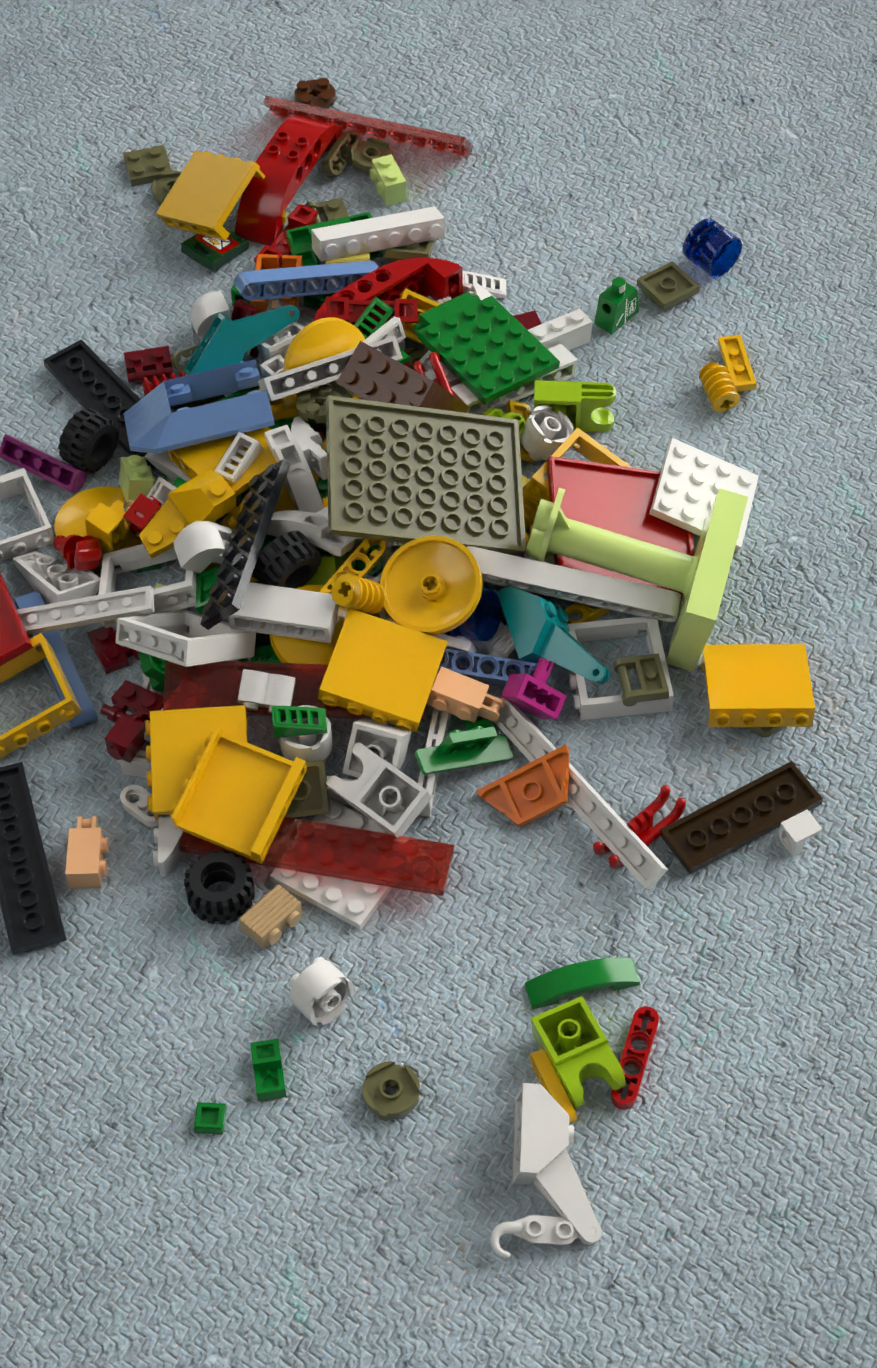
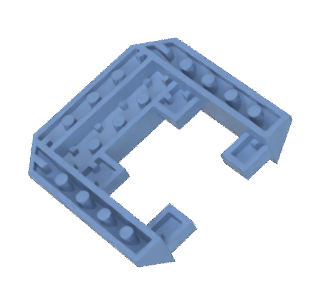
M256 360L163 381L124 413L130 451L157 454L236 435L239 432L244 433L275 425L266 390H255L247 395L193 408L184 407L176 412H171L170 407L259 386L258 381L261 378Z

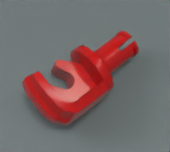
M73 534L68 537L63 535L60 537L58 535L53 540V547L61 552L63 560L67 561L68 569L75 568L78 571H86L98 567L102 558L99 538L88 535L81 537Z

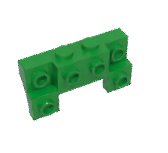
M370 212L286 230V241L292 255L302 256L303 266L319 265L317 261L319 258L312 250L311 229L370 219L372 216ZM383 250L369 252L370 260L383 257Z

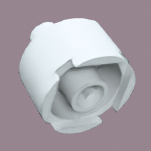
M546 405L538 406L533 410L525 421L526 428L524 433L519 436L522 446L529 452L530 458L535 461L547 460L573 432V425L568 417L561 411L558 413L552 411V407Z
M301 705V706H297V707H313V708H318V707L311 706V705ZM318 717L313 718V724L319 725ZM326 717L327 733L280 737L283 757L294 761L296 757L306 762L325 760L333 746L330 720ZM308 718L302 719L303 724H308ZM293 719L292 723H297V719Z
M323 957L316 958L301 974H295L288 983L291 988L289 994L290 1002L316 1026L318 1022L326 1025L338 1018L347 1008L345 1001L348 996L352 998L354 995V984L330 961L325 960Z

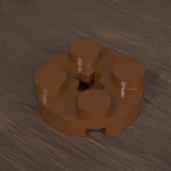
M327 78L302 80L297 83L294 96L295 103L300 109L302 106L306 108L307 112L319 113L330 108L329 105L332 102L334 104L336 101L335 88L329 83Z

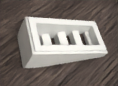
M462 271L463 294L468 290L470 291L472 283L475 282L485 288L494 298H506V279ZM495 286H500V290L495 289Z
M239 432L214 472L235 484L263 450L262 445L259 441ZM244 447L248 448L247 452L242 449ZM238 454H240V455H242V456H244V457H243L242 459H240V458H238V457H236V456H237ZM232 461H235V462L239 463V465H238V466H235V465H232V464H230V463H231ZM226 468H229V469L233 470L234 472H233V474L231 475V474L225 472L224 470H225Z

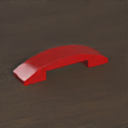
M298 204L288 216V225L270 247L265 245L258 254L278 255L280 267L282 265V255H292L286 241V230L312 225L318 211ZM257 254V256L254 258V262H255V263L257 262L258 254Z
M326 297L325 318H340L355 324L373 300H349V297ZM418 299L383 301L394 309L387 322L393 317L400 318L402 324L418 322ZM375 305L374 309L383 316L387 313ZM371 312L368 315L378 323L381 321V319H379ZM365 319V321L363 322V323H365L366 325H373V324H371L369 321H367L366 319Z

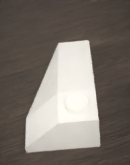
M36 551L13 558V563L33 590L39 591L45 604L95 596L99 590L100 578L90 570L78 571L74 568L68 569L67 563L64 565L56 563L55 558Z

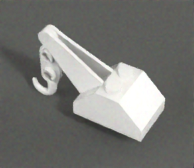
M523 1083L515 1097L512 1185H531L533 1183L561 1217L530 1215L514 1222H502L497 1225L491 1232L490 1243L494 1252L505 1258H509L510 1253L504 1251L499 1245V1239L503 1234H514L533 1244L562 1246L571 1244L575 1239H580L586 1245H593L602 1235V1229L567 1152L569 1143H573L574 1126L569 1125V1115L541 1084Z

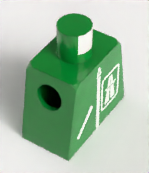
M622 277L614 278L612 285L599 296L594 324L611 335L639 312L637 289L628 284Z

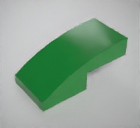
M279 1039L250 1043L258 1101L286 1097Z

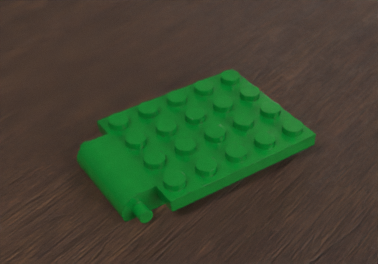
M466 292L419 314L418 322L413 325V330L417 333L418 339L431 352L438 353L441 357V362L484 405L558 369L560 361L492 295L480 300L478 295L473 296Z

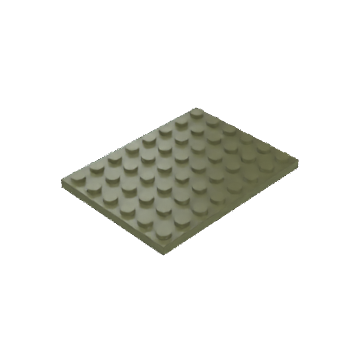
M328 395L326 399L328 527L330 535L403 543L419 537L436 535L452 538L465 547H477L512 555L523 556L525 554L526 537L519 422L517 419Z

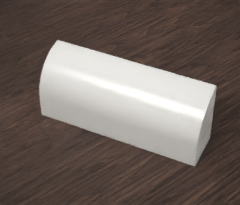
M249 582L240 610L228 618L231 629L331 643L337 623L339 605L333 601L331 594Z

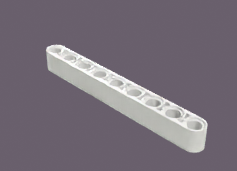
M467 546L480 567L483 582L506 587L513 586L524 591L665 622H675L678 619L681 595L678 592Z

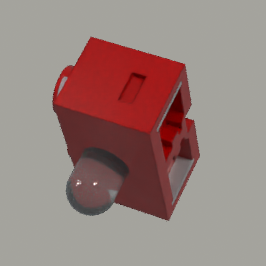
M142 493L135 501H125L123 509L126 513L123 517L134 536L140 539L139 534L161 508L162 504L153 496L148 498Z

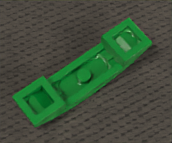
M603 958L579 962L546 972L525 982V989L533 1010L559 1004V998L610 986L613 991L640 985V981L632 958Z

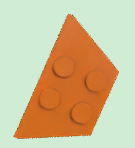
M565 744L476 790V792L519 827H523L568 804L569 747Z

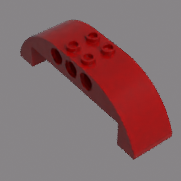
M298 115L286 119L255 162L260 166L259 170L265 175V178L252 177L242 193L237 213L235 234L243 239L271 246L283 231L282 213L325 150L330 151L343 133L342 129L336 125Z
M422 257L399 260L364 275L331 297H349V300H373L377 297L382 301H394L399 298L406 288L426 298L430 296L437 301L448 296L453 299L463 294L462 267L457 263L438 258ZM326 301L317 311L313 321L325 318ZM368 325L372 329H375L376 327L374 325Z

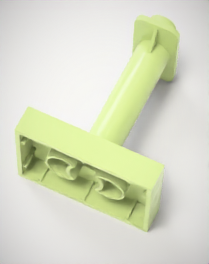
M559 488L554 503L541 499L525 556L544 562L545 558L558 554L683 593L678 619L675 623L666 656V663L694 672L717 619L748 496L719 488L698 540L694 556L566 518L560 508L565 489Z

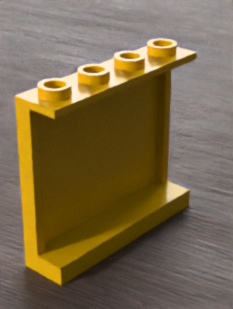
M195 150L159 207L156 215L169 227L226 241L230 233L223 227L224 222L252 177L264 179L265 175L259 170L260 166L254 161L249 160L247 162L237 157L229 158L223 154L215 155L209 151Z
M268 427L243 433L259 441L263 450L235 484L225 479L235 492L236 497L250 488L249 482L256 474H262L269 465L277 463L265 439L264 432L270 431ZM237 434L168 451L169 458L190 479H193L207 469L212 471L216 469ZM244 447L242 450L247 452L248 448ZM238 454L236 457L242 459L244 456ZM232 461V462L230 463V464L235 465V466H238V465H239V463H237V462H235V461ZM226 468V469L224 470L225 472H227V473H229V474H231V475H232L233 472H234L233 470H231V469H229V468Z
M349 608L321 683L318 699L331 707L340 706L346 708L348 712L354 715L363 714L372 717L378 723L385 724L387 722L396 725L397 728L417 733L448 641Z
M805 644L705 645L702 652L701 665L702 670L705 671L709 707L708 727H813L815 704Z
M245 705L150 711V720L145 722L146 736L151 738V745L146 746L147 761H151V770L147 771L148 787L152 786V796L147 797L148 812H153L155 820H159V815L170 814L174 802L180 801L183 795L181 793L182 786L187 778L191 779L195 771L193 770L194 762L198 755H203L206 749V738L210 732L214 733L217 725L222 727L223 733L248 743V723Z
M217 725L214 733L210 732L205 741L206 749L203 755L197 756L193 765V770L195 771L191 779L187 778L181 790L183 795L179 802H174L169 816H171L174 828L262 864L307 771L306 761L298 757L291 761L223 733L222 727Z

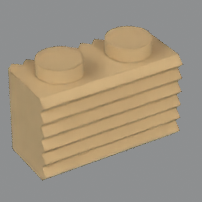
M277 884L239 918L240 930L262 949H266L268 945L277 943L282 936V932L286 931L287 928L294 927L299 923L302 917L301 902L285 890L284 887Z

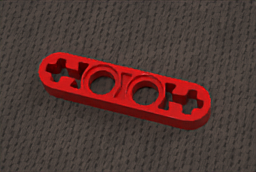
M643 1006L638 1008L632 1019L619 1064L622 1069L628 1064H634L640 1071L633 1076L624 1072L625 1083L630 1084L628 1096L625 1099L620 1098L624 1087L618 1090L612 1089L611 1091L612 1104L621 1110L632 1108L637 1101L659 1023L658 1012L652 1007ZM645 1017H649L650 1021L647 1024L646 1032L641 1031L642 1020ZM638 1039L644 1041L647 1047L644 1050L637 1051L632 1048L631 1043Z

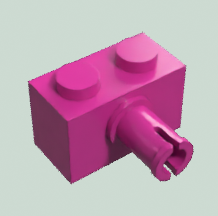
M539 658L533 676L526 673L510 674L501 696L503 699L540 719H558L566 699V695L546 684L554 663L544 658Z

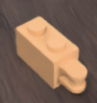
M441 667L431 689L427 705L458 716L462 720L475 723L477 716L497 721L500 717L499 710L503 709L504 702L500 698L487 694L489 685Z
M78 816L77 828H69L65 873L69 888L102 887V877L107 876V861L104 860V854L109 852L108 838H104L102 828L98 827V816H92V818L83 819V816Z

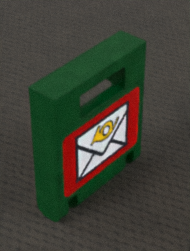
M225 228L230 233L226 241L195 234L181 243V252L213 272L245 252L249 248V242ZM198 246L209 252L210 255L207 256L200 252Z

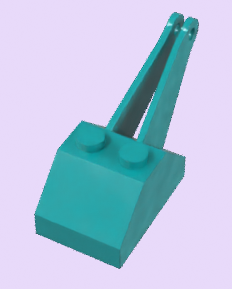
M286 305L234 321L218 313L183 372L186 375H191L244 362L242 359L246 352L298 320L300 316L299 309L293 305ZM292 310L293 315L289 316V311Z
M508 586L497 592L520 660L538 663L539 658H544L598 684H604L609 680V669L569 633L570 630L567 624L569 619L563 608L513 586Z

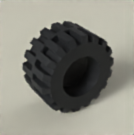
M81 409L80 412H76L69 419L63 429L58 446L60 450L59 455L65 462L85 473L92 474L95 471L101 470L116 450L119 441L118 424L94 409Z
M290 531L271 541L260 552L253 574L261 584L296 589L304 586L319 569L322 556L300 531Z
M219 849L217 853H214V850H210L208 855L205 856L200 854L197 856L198 861L193 860L189 864L190 869H186L184 886L193 914H197L198 918L202 921L207 918L210 924H214L215 921H219L220 925L226 924V920H231V923L237 921V916H242L246 909H250L253 905L252 900L255 898L253 875L249 863H246L245 858L242 856L237 857L236 852L230 851L228 854L225 849ZM216 882H229L233 884L222 892L207 890L210 885Z

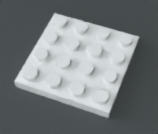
M672 438L668 444L649 514L700 536L719 488L748 496L735 547V552H738L742 546L758 475Z
M329 799L331 813L316 815L271 873L270 880L361 930L419 852V845L404 837H401L400 840L396 839L372 820Z

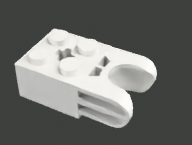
M356 743L352 748V752L363 764L361 776L354 781H345L333 775L325 783L331 791L396 839L400 840L430 801L431 796L425 788L389 762L379 757L363 744ZM389 798L397 799L393 804H389L387 801Z

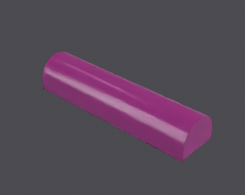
M4 435L0 446V458L20 468H24L71 493L79 492L86 481V473L11 435Z

